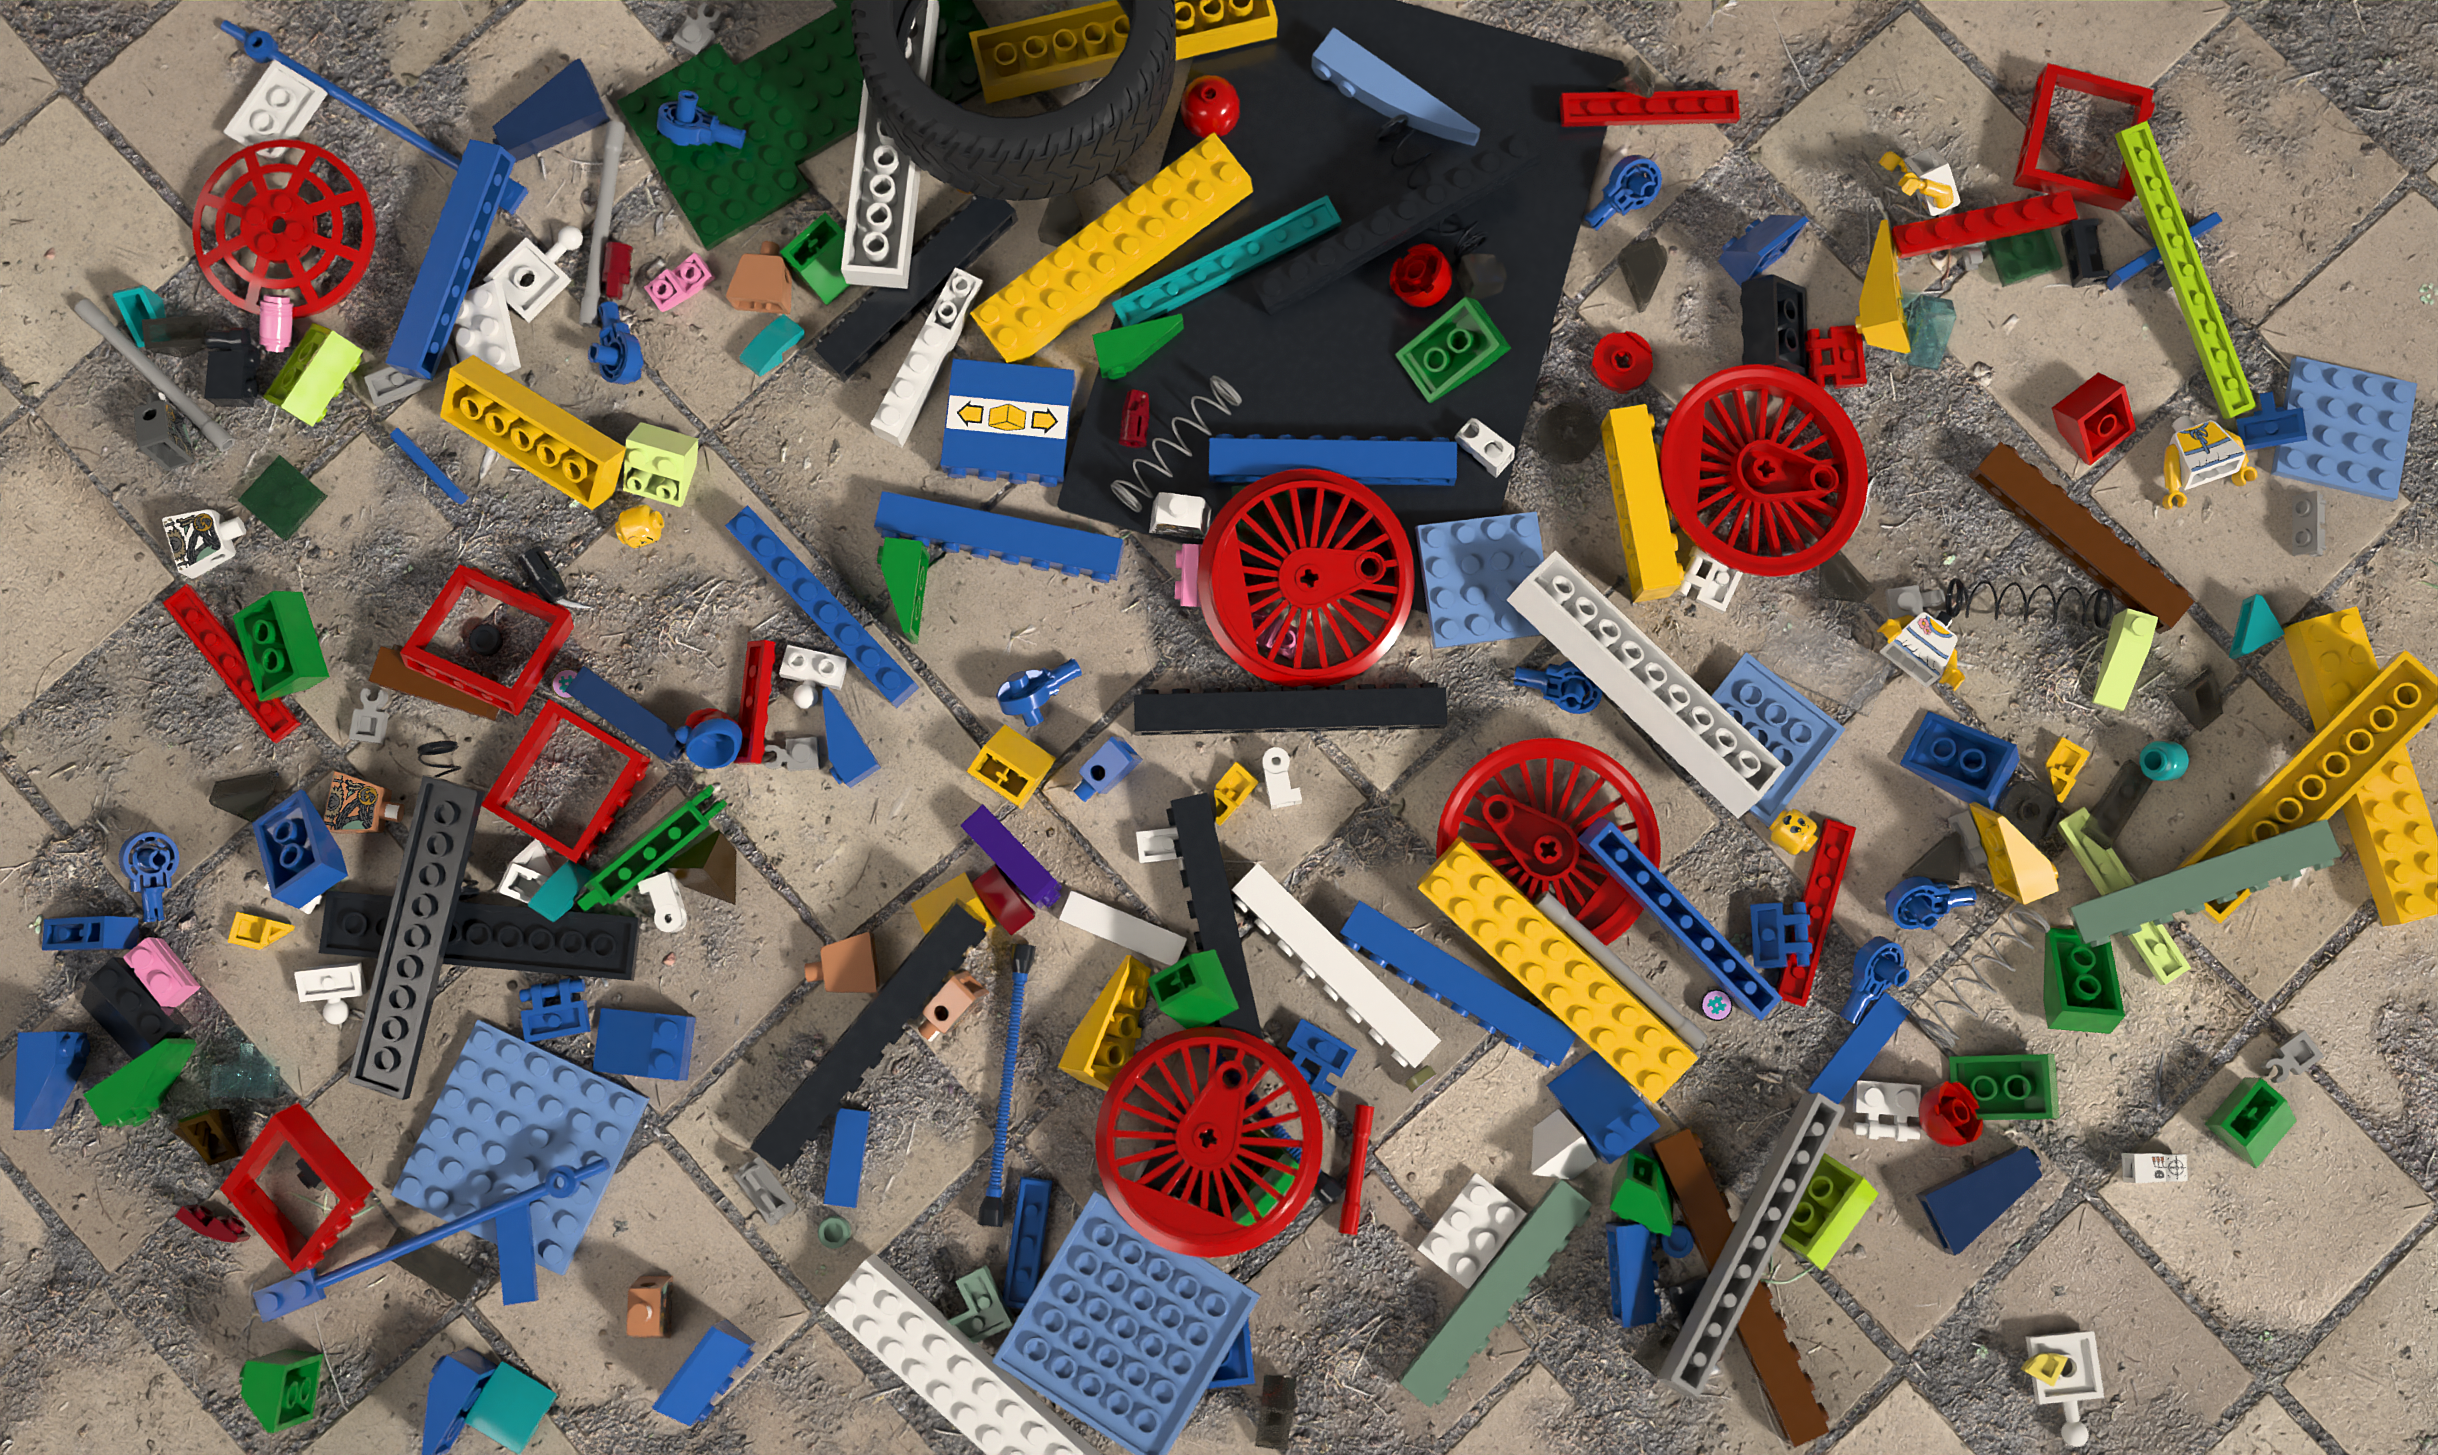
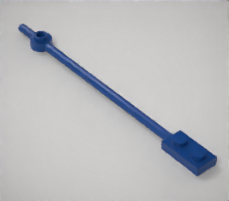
M228 20L222 22L221 30L244 43L246 53L255 62L264 64L276 60L321 87L330 96L458 172L462 160L278 51V44L269 33L261 30L248 33ZM259 42H262L261 46L255 48ZM509 178L498 208L513 216L529 191L523 185Z
M604 1157L578 1169L571 1165L556 1166L547 1173L545 1182L321 1276L318 1275L317 1269L313 1268L253 1293L262 1322H270L325 1299L326 1295L323 1289L325 1287L550 1194L558 1199L570 1197L579 1190L581 1181L609 1170V1161ZM559 1176L562 1177L564 1180V1186L562 1188H560L557 1185V1179Z

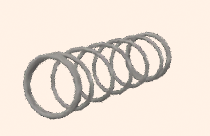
M1218 376L1210 378L1211 388L1222 406L1205 397H1192V409L1203 427L1183 417L1172 419L1174 433L1184 449L1163 438L1153 439V450L1165 470L1144 459H1135L1133 461L1135 474L1147 492L1124 480H1115L1111 484L1113 492L1135 512L1142 510L1141 504L1118 482L1129 485L1147 497L1153 498V494L1145 485L1136 469V462H1144L1167 476L1173 477L1158 454L1155 441L1166 442L1188 456H1192V453L1180 438L1174 422L1177 419L1194 425L1207 435L1212 436L1194 407V400H1205L1231 415V412L1222 402L1217 392L1235 406H1239L1241 398L1222 378ZM1223 388H1225L1232 395V397L1227 392H1225Z
M2021 903L2014 906V910L2009 912L2008 918L2010 925L2020 938L2003 932L1991 934V946L2002 961L1986 955H1975L1972 957L1973 969L1984 984L1969 978H1955L1953 980L1954 990L1967 1008L1947 1000L1936 1001L1934 1004L1935 1011L1949 1031L1941 1028L1931 1020L1923 1018L1919 1021L1920 1026L1930 1037L1947 1048H1953L1955 1045L1953 1038L1960 1040V1037L1940 1015L1937 1009L1938 1003L1954 1005L1975 1017H1979L1960 995L1956 988V981L1965 980L1972 982L1996 995L1997 992L1978 972L1974 960L1977 957L1990 959L2016 972L1996 949L1992 940L1993 936H2007L2034 949L2018 932L2011 920V915L2016 913L2022 921L2033 929L2042 933H2048L2050 925L2038 912ZM2025 914L2034 917V918H2035L2036 920H2038L2044 927L2038 925L2037 923H2035L2034 921H2032L2031 919H2029Z

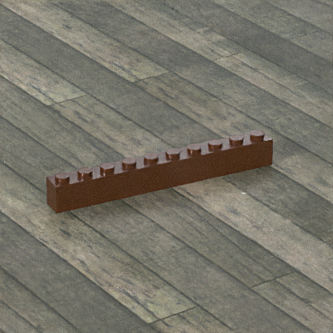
M1681 1128L1650 1142L1649 1145L1656 1160L1659 1161L1669 1189L1710 1275L1737 1221L1732 1222L1727 1211L1731 1209L1728 1198L1723 1191L1718 1192L1713 1181L1717 1179L1714 1168L1709 1161L1704 1162L1700 1153L1703 1145L1695 1131L1691 1133L1689 1128ZM1759 1280L1734 1329L1786 1442L1796 1448L1830 1432L1826 1424L1830 1419L1821 1402L1817 1403L1812 1394L1815 1386L1807 1372L1803 1373L1798 1364L1801 1356L1793 1341L1788 1342L1784 1334L1787 1326L1779 1311L1774 1312L1769 1300L1773 1299L1767 1283L1765 1281L1760 1282Z

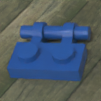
M1783 903L1750 904L1754 968L1788 967L1787 954H1796L1797 966H1810L1809 954L1812 953V943L1808 942L1807 926L1810 925V915L1806 913V903H1793L1794 914L1784 915ZM1785 926L1795 927V943H1786Z
M571 978L560 979L559 983L543 985V983L532 984L531 988L519 991L521 1002L532 1001L533 1009L521 1011L525 1043L591 1032L587 1000L574 1002L573 998L574 993L585 991L584 979L571 980ZM560 996L561 1004L546 1007V998Z
M1304 1019L1300 1020L1286 1045L1297 1052L1293 1060L1290 1061L1298 1068L1308 1085H1310V1089L1317 1094L1320 1091L1331 1097L1336 1088L1335 1085L1326 1081L1329 1073L1331 1072L1342 1078L1357 1051ZM1305 1057L1321 1066L1317 1075L1301 1066Z

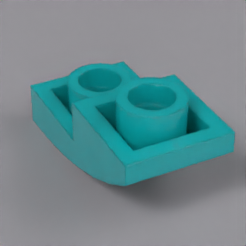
M782 314L750 342L739 356V360L761 377L783 362L782 353L805 338L804 329L785 314Z
M569 859L542 885L529 901L528 906L552 922H555L572 908L575 898L587 889L584 884L589 880L592 872Z

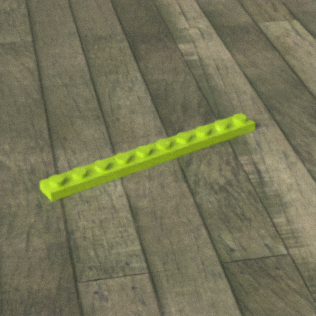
M2145 121L2114 134L2223 419L2232 418L2255 408V401L2148 122Z

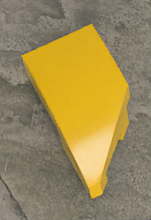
M2062 736L2058 738L2044 762L2055 799L2060 803H2063L2075 784L2076 780L2074 778L2090 754L2087 750Z
M1238 761L1233 764L1216 784V790H1214L1217 811L1216 823L1219 826L1233 814L1261 782Z
M236 912L228 942L261 950L294 931L295 926Z

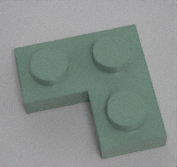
M986 1264L957 1278L955 1282L969 1309L948 1318V1322L966 1334L973 1344L1015 1323Z

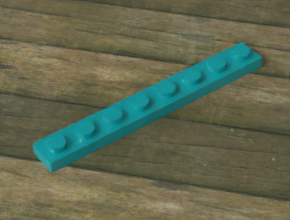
M1325 196L1113 302L1112 307L1123 327L1151 321L1340 226L1341 219L1329 197Z

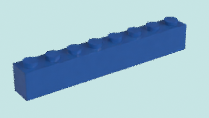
M470 139L463 153L461 164L452 182L445 206L442 208L436 230L431 237L430 246L420 266L419 275L410 293L408 304L399 322L392 346L388 351L385 363L402 374L429 381L434 379L516 158L500 145Z
M1219 434L1216 438H1210L1209 482L1254 483L1261 478L1286 470L1319 469L1347 476L1361 484L1454 486L1457 479V442H1449V439L1444 437L1432 438L1431 442L1419 441L1416 437H1403L1400 441H1388L1386 437L1376 436L1371 437L1369 441L1357 440V437L1342 436L1339 437V440H1326L1325 436L1315 435L1308 437V440H1300L1292 435H1281L1277 439H1265L1263 435L1254 434L1248 435L1247 439H1236L1230 434Z
M885 491L881 493L874 523L876 531L881 534L883 539L889 537L922 541L925 547H929V544L939 545L941 550L950 553H959V550L971 552V556L980 559H989V556L1001 558V562L1010 565H1019V562L1031 564V568L1040 571H1049V568L1061 570V574L1070 577H1079V574L1089 575L1091 580L1100 583H1109V580L1117 581L1124 550V541L1121 538Z
M748 505L725 525L896 709L919 689L911 677Z
M1598 817L1577 839L1746 1014L1761 1021L1782 999L1774 988L1611 821Z
M1360 900L1339 933L1344 938L1341 943L1356 952L1361 948L1370 953L1369 960L1384 969L1388 964L1398 970L1396 976L1410 985L1414 981L1425 987L1423 993L1438 1002L1441 998L1452 1003L1450 1009L1464 1018H1467L1469 1014L1480 1020L1477 1024L1480 1028L1492 1035L1496 1031L1507 1037L1505 1043L1520 1052L1523 1047L1534 1053L1532 1059L1546 1068H1549L1551 1064L1560 1066L1578 1035L1568 1026Z

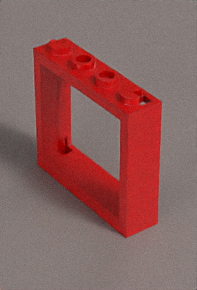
M2047 63L2037 77L2012 185L2046 194L2070 190L2073 201L2118 212L2127 202L2133 200L2136 192L2124 159L2117 189L2036 169L2054 88L2059 86L2134 105L2135 111L2131 127L2151 118L2155 108V102H2152L2154 89Z
M459 564L400 654L405 667L518 716L572 632L574 624L571 613L564 606L556 603L553 605L549 604L533 592L527 591L524 593L515 589L512 584L503 579L497 581L488 577L478 568H467ZM466 587H470L552 624L511 689L424 651Z
M548 699L481 806L573 862L585 865L593 854H597L599 850L597 844L602 836L607 835L613 829L616 823L614 817L619 809L626 807L633 795L631 790L637 781H642L646 776L644 773L649 767L648 763L651 759L560 704ZM562 718L630 758L574 849L506 809L509 801Z
M299 1102L272 1116L220 1187L225 1196L294 1274L305 1267L309 1270L312 1269L319 1261L325 1258L323 1253L338 1242L339 1238L337 1235L353 1223L351 1217L366 1206L364 1200L374 1189ZM285 1140L292 1145L340 1200L309 1241L302 1236L255 1182Z

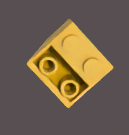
M1004 724L983 746L966 772L1022 810L1056 761V758Z

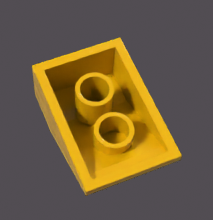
M1976 802L1969 804L1983 850L1988 859L1987 863L1995 889L2023 905L2059 891L2056 882L2058 872L2051 861L2004 816Z

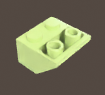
M640 422L626 438L623 491L682 507L697 465L698 438Z

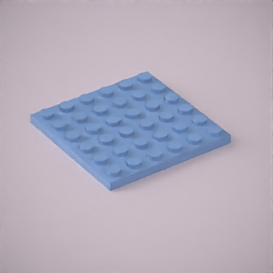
M477 1019L391 1195L450 1222L544 1183L547 1173L556 1166L571 1165L578 1169L605 1157L609 1161L610 1169L581 1181L580 1188L574 1195L558 1199L549 1194L530 1202L535 1263L563 1276L573 1260L650 1098L535 1044L525 1043L524 1039ZM559 1176L557 1179V1185L560 1188H562L564 1186V1180L562 1177ZM495 1217L465 1229L498 1245Z
M1094 1191L992 1362L1134 1455H1168L1261 1294L1202 1257L1181 1255L1152 1243L1141 1236L1123 1219L1110 1199Z

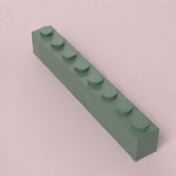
M2323 819L2068 907L2067 910L2081 944L2090 942L2093 948L2110 942L2109 936L2121 932L2123 937L2140 932L2142 931L2140 925L2153 921L2154 925L2157 926L2174 920L2172 914L2185 910L2186 915L2204 910L2206 909L2204 903L2216 899L2218 904L2238 898L2236 892L2246 888L2249 889L2250 893L2270 887L2268 881L2278 877L2281 878L2282 882H2286L2302 876L2300 871L2302 869L2313 866L2314 870L2318 871L2335 865L2333 859L2342 856L2327 819Z
M1557 1178L1397 1378L1399 1383L1427 1407L1431 1408L1434 1403L1439 1405L1448 1395L1450 1390L1447 1386L1454 1377L1459 1380L1470 1367L1467 1361L1473 1353L1480 1354L1488 1345L1490 1338L1487 1336L1495 1326L1498 1329L1501 1328L1511 1315L1508 1309L1515 1301L1518 1303L1522 1302L1531 1290L1528 1284L1535 1276L1540 1278L1551 1265L1548 1259L1555 1250L1560 1253L1571 1240L1568 1234L1575 1225L1581 1227L1591 1214L1588 1209L1592 1204L1563 1179Z

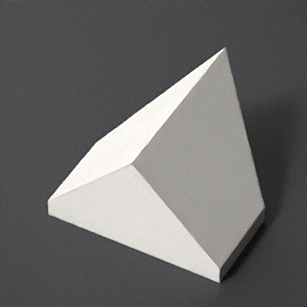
M535 839L510 862L497 889L498 892L529 903L542 885L556 872L539 840Z
M1559 1109L1533 1127L1531 1174L1572 1180L1597 1161L1584 1137Z

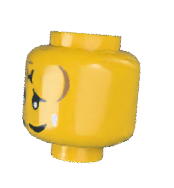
M646 504L622 511L618 521L615 523V530L619 540L631 548H641L657 542L661 537V529L664 528V520L660 512L654 511Z

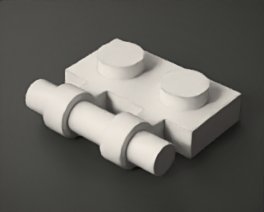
M1693 546L1689 553L1691 559L1685 571L1683 570L1684 579L1680 581L1681 585L1675 592L1686 597L1690 588L1694 587L1699 590L1694 600L1695 602L1723 614L1743 573L1717 562L1698 546ZM1702 563L1710 565L1705 579L1697 576Z
M1857 1080L1854 1084L1853 1112L1866 1113L1865 1123L1854 1122V1135H1863L1867 1139L1877 1140L1879 1137H1891L1895 1141L1906 1142L1907 1139H1919L1920 1127L1908 1126L1907 1116L1919 1117L1918 1108L1921 1099V1085ZM1879 1114L1894 1115V1125L1879 1124Z

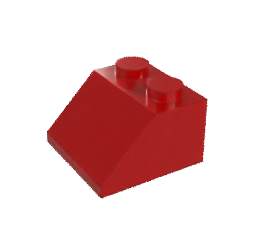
M2099 372L2052 407L2058 431L2085 464L2089 466L2136 431L2125 384Z

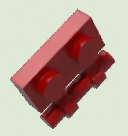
M1856 325L1830 326L1827 330V339H1820L1819 329L1817 328L1807 330L1808 341L1805 342V347L1810 357L1809 379L1825 389L1824 378L1832 377L1834 389L1864 387L1867 384L1862 334H1858ZM1822 351H1830L1831 365H1823Z

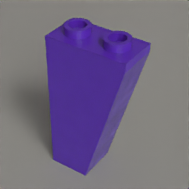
M983 804L960 825L1039 909L1044 905L1047 908L1051 907L1061 897L1059 891L1063 887Z

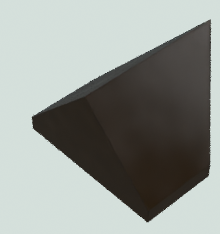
M719 829L667 864L668 869L684 887L735 905L737 851Z
M209 1109L178 1119L168 1128L197 1151L208 1166L240 1155L229 1109Z

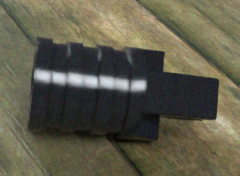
M542 546L534 547L518 558L519 564L522 565V569L527 573L533 586L549 604L559 601L566 596L568 592L559 572L554 568L552 561L549 560Z

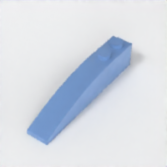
M1336 28L1331 30L1314 52L1312 68L1315 74L1325 81L1329 79L1336 84L1340 92L1345 96H1353L1360 102L1390 118L1405 114L1408 117L1407 125L1412 128L1473 146L1477 143L1481 131L1480 128Z

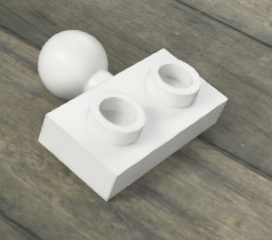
M787 645L779 674L783 678L803 682L802 685L795 689L793 699L800 708L809 709L818 701V692L815 689V685L841 690L849 661L844 657Z
M362 962L298 968L294 972L300 1002L327 999L328 1003L323 1008V1016L331 1024H341L349 1016V1006L341 998L363 996L367 992Z

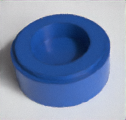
M1672 1225V1233L1669 1237L1661 1233L1660 1246L1667 1255L1674 1258H1683L1693 1249L1694 1239L1687 1228L1680 1225Z

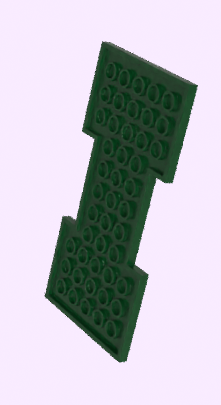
M832 0L836 8L735 66L721 43L718 42L617 100L618 105L707 251L811 192L797 166L858 131L864 76L852 34L851 3H853V0ZM938 0L939 16L930 88L936 94L958 105L983 92L969 33L988 29L989 26L972 0ZM682 90L696 93L698 95L696 106L702 108L709 115L717 116L721 124L746 130L742 149L716 141L714 144L711 143L710 146L705 143L700 145L689 144L687 146L673 143L671 138L664 136L657 128L660 106L667 102L678 101V94Z

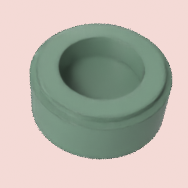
M835 1215L824 1219L818 1228V1238L827 1248L836 1249L842 1247L851 1237V1226L841 1216Z

